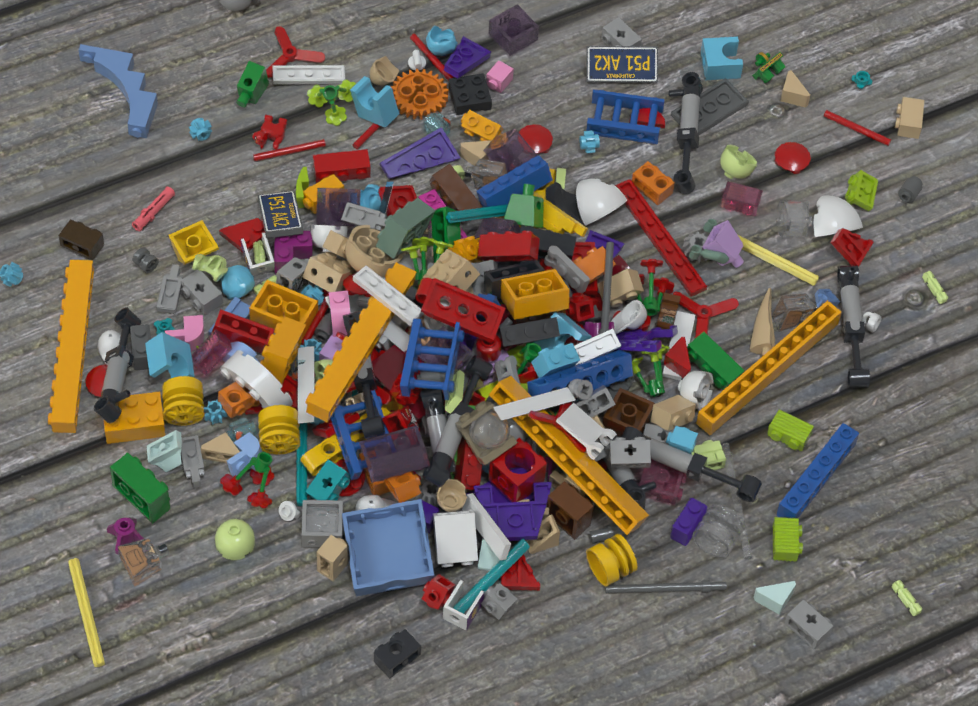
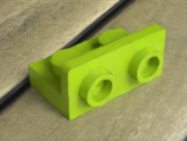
M860 170L850 176L845 199L850 205L854 203L869 212L873 209L878 179Z

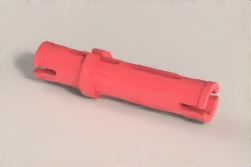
M165 187L159 196L147 208L141 211L140 216L132 222V227L140 232L148 222H152L155 219V215L175 196V191L171 187Z

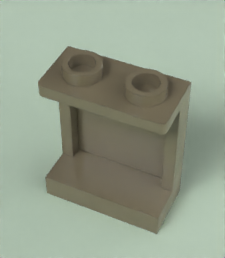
M488 401L477 404L474 411L461 415L459 421L455 423L479 463L483 465L488 464L518 443L514 436L510 435L494 410L493 407L495 406L493 403Z

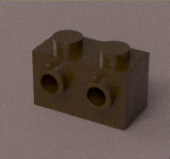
M71 219L58 235L61 247L90 260H94L104 246L103 233L97 229L85 226L82 222H76Z

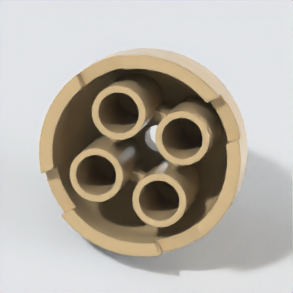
M370 225L355 227L345 246L346 258L353 269L359 272L363 267L368 266L381 278L385 277L387 270L393 268L396 262L399 263L403 255L401 253L394 260L376 247L379 240L377 236L381 231L371 229Z

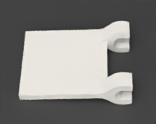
M575 403L556 420L559 425L586 447L588 456L593 460L599 455L594 449L600 453L604 446L610 443L606 436L613 439L617 435L611 429L602 428Z

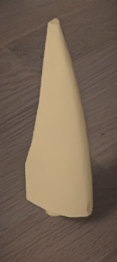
M771 288L768 289L759 308L750 345L751 352L762 354V356L775 346Z

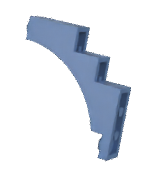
M80 44V61L94 63L95 72L112 81L125 96L130 107L128 120L129 135L137 138H147L158 106L157 93L144 91L146 86L145 73L132 71L134 67L133 54Z

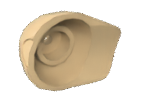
M384 56L372 64L370 80L372 83L380 86L389 84L395 80L399 70Z

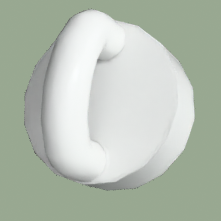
M866 312L862 316L865 328L875 332L881 322V316L876 313Z

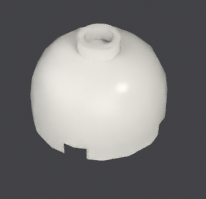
M310 225L312 242L316 247L322 248V252H331L322 247L330 230L347 237L348 227Z
M692 371L679 382L678 390L680 391V396L695 403V409L701 410L710 401L713 391L709 390L710 384H713L712 374L705 371Z

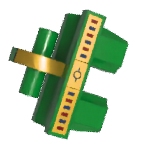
M779 52L769 60L771 57L769 53H758L755 65L762 67L752 75L756 80L760 77L765 83L769 82L774 77L773 73L769 70L770 68L776 74H779L786 67L781 60L783 54Z

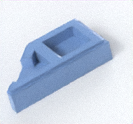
M818 289L815 293L817 307L822 306L827 300L834 306H837L840 302L830 289Z

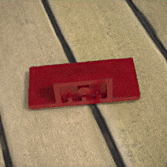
M393 345L372 361L376 379L389 392L398 375L403 372L407 350L403 353L396 345ZM418 357L417 360L419 361V363H424V362ZM420 371L415 372L414 375L417 377V375H420ZM421 392L415 404L403 405L404 407L409 406L416 420H420L426 415Z

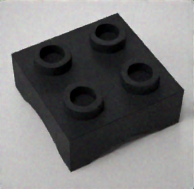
M484 73L449 79L448 88L453 99L456 116L463 115L469 110H491L492 99Z
M557 182L547 187L546 200L583 225L579 215L576 194L565 191L561 184Z

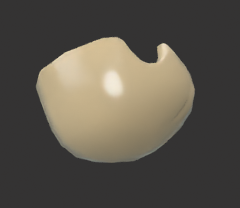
M448 479L442 487L438 488L437 502L439 506L447 512H456L463 508L467 500L464 484L455 479Z

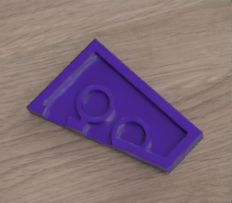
M463 36L454 54H451L446 62L444 71L453 77L460 78L489 59L491 51Z

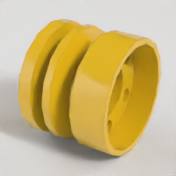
M189 376L174 377L164 382L162 386L164 420L178 426L192 425L201 421L205 415L202 382Z
M273 405L259 412V444L262 451L281 455L291 453L299 448L300 430L298 411L295 408L286 405Z
M620 534L604 540V545L598 543L586 550L587 561L593 574L605 587L618 581L620 576L625 577L629 573L637 571L638 566L634 552L626 539Z

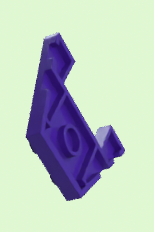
M677 325L661 330V327H656L650 331H642V329L620 331L616 336L621 347L614 351L658 352L662 348L661 340L652 339L674 337L678 333Z
M551 482L533 483L534 501L493 503L492 485L474 486V494L509 541H519L521 539L537 540L552 484Z

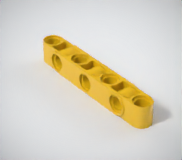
M392 396L391 402L382 405L381 409L383 415L386 416L391 413L389 411H396L404 406L397 403ZM367 413L362 415L360 419L355 421L354 423L361 422V420L366 419ZM354 431L350 434L351 440L355 443L368 440L365 439L364 433ZM336 434L325 439L301 457L300 461L312 476H316L327 460L336 463L344 459Z

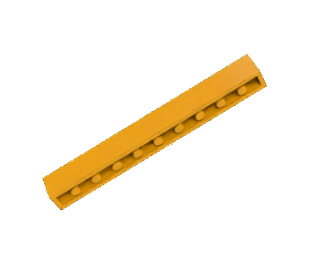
M70 260L69 267H66L65 277L68 280L67 283H64L63 287L66 297L62 299L64 314L60 315L62 331H58L60 347H56V358H58V363L54 364L56 380H52L54 396L50 397L52 413L48 414V425H51L52 432L76 433L94 279L93 260Z
M396 262L393 268L387 270L385 281L405 296L409 288L414 285L417 272ZM372 295L368 301L369 306L367 309L363 308L360 313V320L358 323L354 322L350 330V336L344 338L341 350L335 352L332 359L333 363L326 366L323 373L324 377L318 379L314 387V393H309L305 401L307 404L306 413L327 423L395 315Z
M827 300L698 412L696 424L711 436L839 324L842 312Z
M512 376L499 381L489 394L498 405L532 397ZM545 409L536 411V412H541V413L549 414ZM528 414L512 418L626 535L638 529L647 519L649 514L595 460L591 459L587 452H580L563 431L557 429L552 423L534 420Z

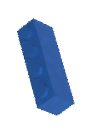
M538 155L483 186L476 192L482 207L509 204L512 194L522 195L524 184L535 185V191L553 179L548 163Z

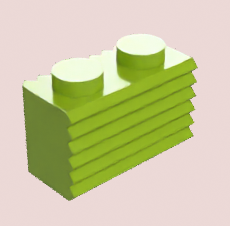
M779 409L769 425L767 435L774 441L785 443L793 450L802 451L812 435L814 426Z
M774 517L773 560L795 562L799 554L802 555L803 543L799 542V537H802V525H799V518Z

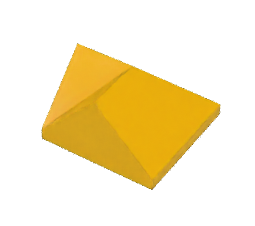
M203 220L168 235L178 261L183 264L194 261L197 254L205 256L219 250L217 243Z

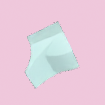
M175 430L147 445L148 463L159 466L165 472L182 465L181 432Z

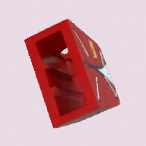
M409 406L400 408L382 417L398 451L417 443L420 428Z

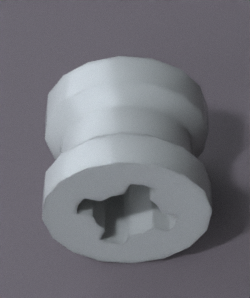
M573 379L568 385V389L574 398L589 399L593 393V386L587 380Z

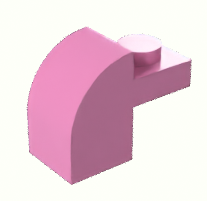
M348 291L329 292L333 337H337V332L347 335L343 315L350 314Z
M203 315L183 316L184 329L167 330L165 333L190 344L191 351H194L196 346H201L204 341Z

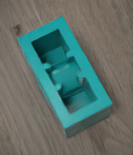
M327 460L305 492L314 500L338 501L339 494L350 483V475L332 461Z

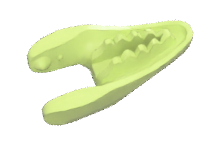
M197 254L194 258L192 269L210 273L216 282L228 271L226 259L222 256Z

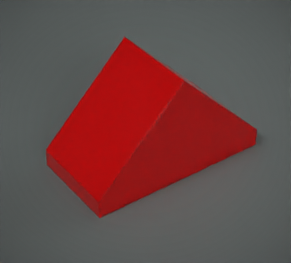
M681 337L665 354L664 366L682 378L691 372L685 337Z

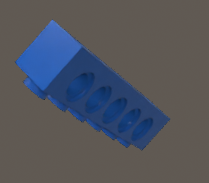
M617 350L527 382L528 393L533 397L566 388L573 379L591 382L593 390L603 385L609 387L614 382L625 381V378L633 376L632 356L630 353Z
M844 423L841 424L779 503L776 514L778 517L799 518L854 448L859 432Z

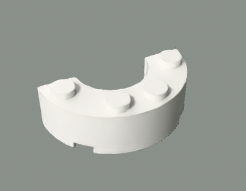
M237 350L220 367V372L225 378H231L241 387L245 386L250 390L249 394L255 400H259L263 408L273 405H293L290 395L287 392L284 394L281 391V383L256 359L248 354L243 356V351Z

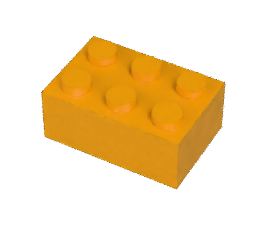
M552 269L501 279V299L514 320L523 319L529 316L569 309V288L557 270Z
M266 280L249 307L250 320L275 329L278 322L282 323L284 317H288L306 324L305 335L318 312V300Z
M284 317L282 323H277L274 331L275 335L271 334L268 342L269 346L266 345L262 352L264 360L262 359L260 362L281 385L298 354V348H300L306 324L288 317Z
M160 391L131 395L119 402L122 412L116 421L107 423L104 420L107 444L166 436Z

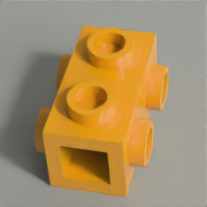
M471 110L465 113L461 119V127L464 129V133L471 137L476 135L480 137V141L496 140L503 131L501 125Z
M334 174L326 177L303 191V204L314 214L323 211L328 206L341 201L345 197L344 185Z
M474 235L453 241V248H448V250L467 259L470 263L482 261L478 257L480 238L475 239Z

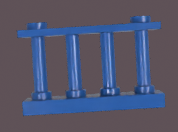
M593 90L592 104H596L594 118H588L586 131L592 130L594 134H598L601 137L658 144L660 127H655L657 111L663 113L665 99ZM604 105L614 106L612 121L601 120ZM621 108L632 109L630 123L619 122ZM651 108L648 126L637 124L639 109Z
M413 318L400 382L402 396L410 397L411 389L426 388L443 390L445 400H449L450 393L454 392L455 387L453 376L459 345L464 340V330H461L460 322H456L453 332L426 329L423 327L421 319ZM431 337L453 340L451 348L422 346L421 339ZM418 355L449 356L448 365L419 363L417 360ZM418 371L446 373L445 382L416 380L414 374Z
M373 390L371 395L375 416L381 415V417H384L381 409V398ZM365 401L344 407L338 405L331 416L351 480L358 479L363 468L387 462L391 464L400 459L399 451L395 450L385 423L384 435L356 443L351 440V432L362 430L361 422L349 425L345 423L344 416L348 413L366 409ZM384 444L386 455L362 461L357 458V450Z

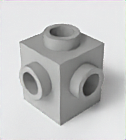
M499 583L495 588L492 586L488 588L484 593L485 599L481 604L489 613L500 620L511 609L517 598L511 594L508 588Z

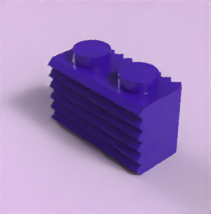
M690 498L672 525L670 538L683 546H687L706 517L707 505L694 498Z

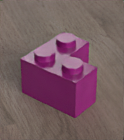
M303 231V234L275 237V275H277L279 269L293 258L310 259L313 256V242L310 231Z

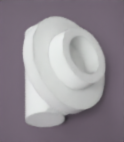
M414 50L412 52L413 56L408 60V66L415 71L416 68L422 70L426 66V60L423 56H420L419 50Z
M284 501L280 504L279 514L283 520L290 521L301 516V512L297 510L293 502Z

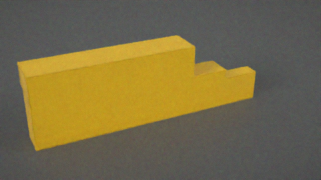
M534 193V195H533V196H536V197L543 198V197L540 196L538 193ZM543 198L544 228L560 234H564L566 230L570 234L577 233L581 237L585 236L588 230L587 227Z

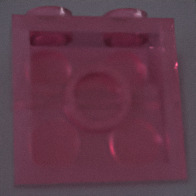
M651 459L650 468L643 469L639 486L654 481L656 489L645 493L657 496V501L676 505V501H681L683 489L680 488L681 483L685 484L687 477L686 473Z

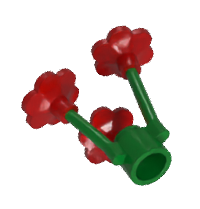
M656 259L641 260L640 265L648 268L649 296L645 297L642 302L641 295L638 294L637 300L645 306L647 316H654L660 312V304L664 293H673L675 285L664 277L654 279L655 268L662 267L663 261ZM639 274L641 284L643 285L645 283L644 274ZM653 290L658 291L657 300L653 297Z
M260 452L257 457L251 458L250 462L238 475L232 477L230 474H225L220 479L223 489L237 496L243 490L240 485V478L254 465L256 472L252 469L249 475L253 478L254 484H261L258 492H253L247 497V501L251 502V505L254 507L267 508L268 505L272 504V499L268 498L264 489L275 477L270 467L273 460L272 456L266 452Z

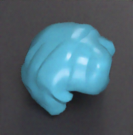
M433 26L426 37L428 49L437 56H446L453 53L458 45L454 32L451 29L442 31L438 26Z
M368 184L364 190L354 192L352 204L379 211L382 202L378 193L380 187L375 184Z
M242 265L228 267L227 273L221 278L222 291L228 299H234V297L241 298L252 291L255 286L254 277L250 270Z

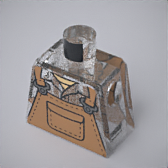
M483 159L478 160L475 167L467 166L465 169V177L473 179L476 190L507 174L505 163Z
M806 293L782 295L773 312L772 319L778 331H784L797 327L819 307L816 306V301L811 302Z
M148 538L118 546L119 557L134 586L141 584L161 571L162 563L160 558L169 555V550L165 543L154 548L151 540Z

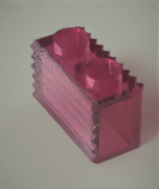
M727 181L721 207L728 211L742 212L747 216H756L763 190Z
M215 329L214 332H211L209 338H206L204 343L198 346L199 349H196L191 354L193 365L207 376L232 350L229 339Z

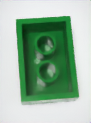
M127 452L110 466L113 487L152 524L170 510L168 486L163 481L159 482L150 469L146 470L136 456L133 457Z

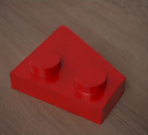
M259 218L219 230V235L241 252V239L245 240L249 252L253 249L254 242L262 241V233H265L263 222Z
M841 228L836 232L830 243L851 266L859 267L874 242L871 239L865 240L861 238V235Z
M524 554L501 576V584L509 590L540 591V583L534 577L533 570L526 562Z

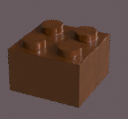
M619 388L613 399L616 405L608 408L603 417L605 429L613 430L618 437L622 436L627 426L634 427L644 433L645 425L649 424L655 403Z
M564 481L548 495L547 507L549 508V515H553L556 524L574 540L591 526L594 506L588 498L581 496L574 486L568 485Z

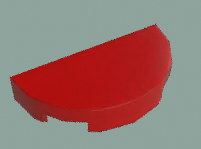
M651 108L639 109L638 125L648 126ZM657 111L655 127L665 129V119Z

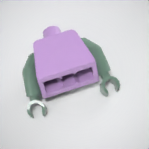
M709 219L703 227L706 232L710 233L703 245L704 250L699 245L692 246L689 258L695 260L701 255L705 259L716 261L721 266L730 262L735 268L742 265L744 260L739 253L743 243L735 229H733L728 220L717 224L716 220Z

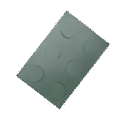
M419 198L412 202L409 201L404 208H399L393 216L389 215L384 222L385 228L377 236L379 240L376 247L395 259L404 252L401 251V248L410 247L414 238L423 237L436 210Z

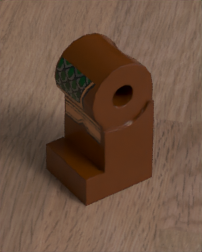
M664 293L657 327L670 329V326H673L681 296Z

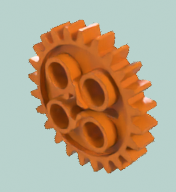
M416 68L415 73L409 70L408 75L402 72V77L397 76V81H393V86H391L397 107L400 109V114L406 112V117L408 118L410 115H413L414 120L417 116L421 120L425 115L428 119H430V114L437 116V111L442 112V107H446V102H448L449 90L447 89V83H444L443 78L439 79V74L433 76L432 71L426 73L425 69L419 72L418 68Z

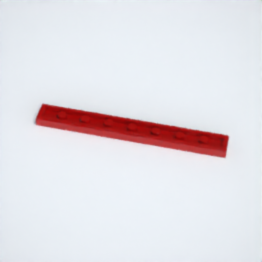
M628 179L615 185L627 199L624 204L689 296L692 297L707 290L705 282L632 180Z

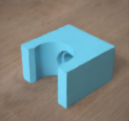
M738 37L703 38L701 58L705 80L741 78L743 60L727 58V56H736L739 43Z
M364 76L350 89L358 117L386 128L399 115L392 87L386 85L377 93L372 87L371 80Z
M554 312L551 318L557 317L560 336L533 341V343L538 344L542 350L545 348L552 350L558 344H565L570 336L579 341H586L592 336L566 314Z
M163 332L145 343L150 376L155 378L166 370L169 371L171 378L195 376L190 344Z

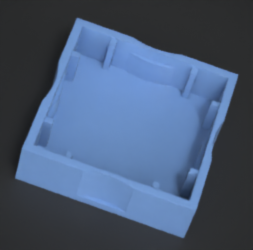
M421 499L396 503L384 508H368L342 513L356 597L423 585L435 577Z

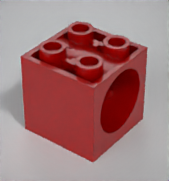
M520 437L516 440L517 444L490 462L489 481L511 502L524 500L534 492L533 483L544 482L547 463L544 457L535 453L528 442H524ZM514 467H520L526 469L529 472L524 474H517L510 471L509 469Z

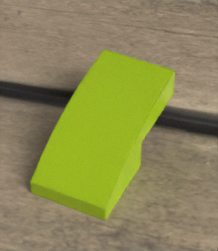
M307 166L301 169L297 179L296 200L298 208H304L303 191L309 187Z

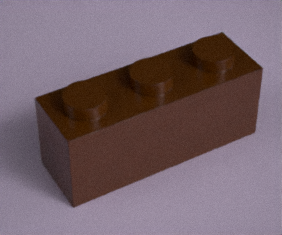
M448 164L432 175L430 186L440 194L442 201L447 207L449 206V208L456 211L482 208V205L451 164Z

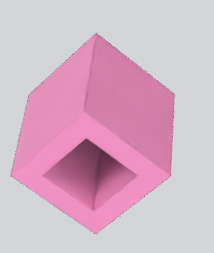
M498 61L487 73V86L492 90L502 93L513 80L514 68Z

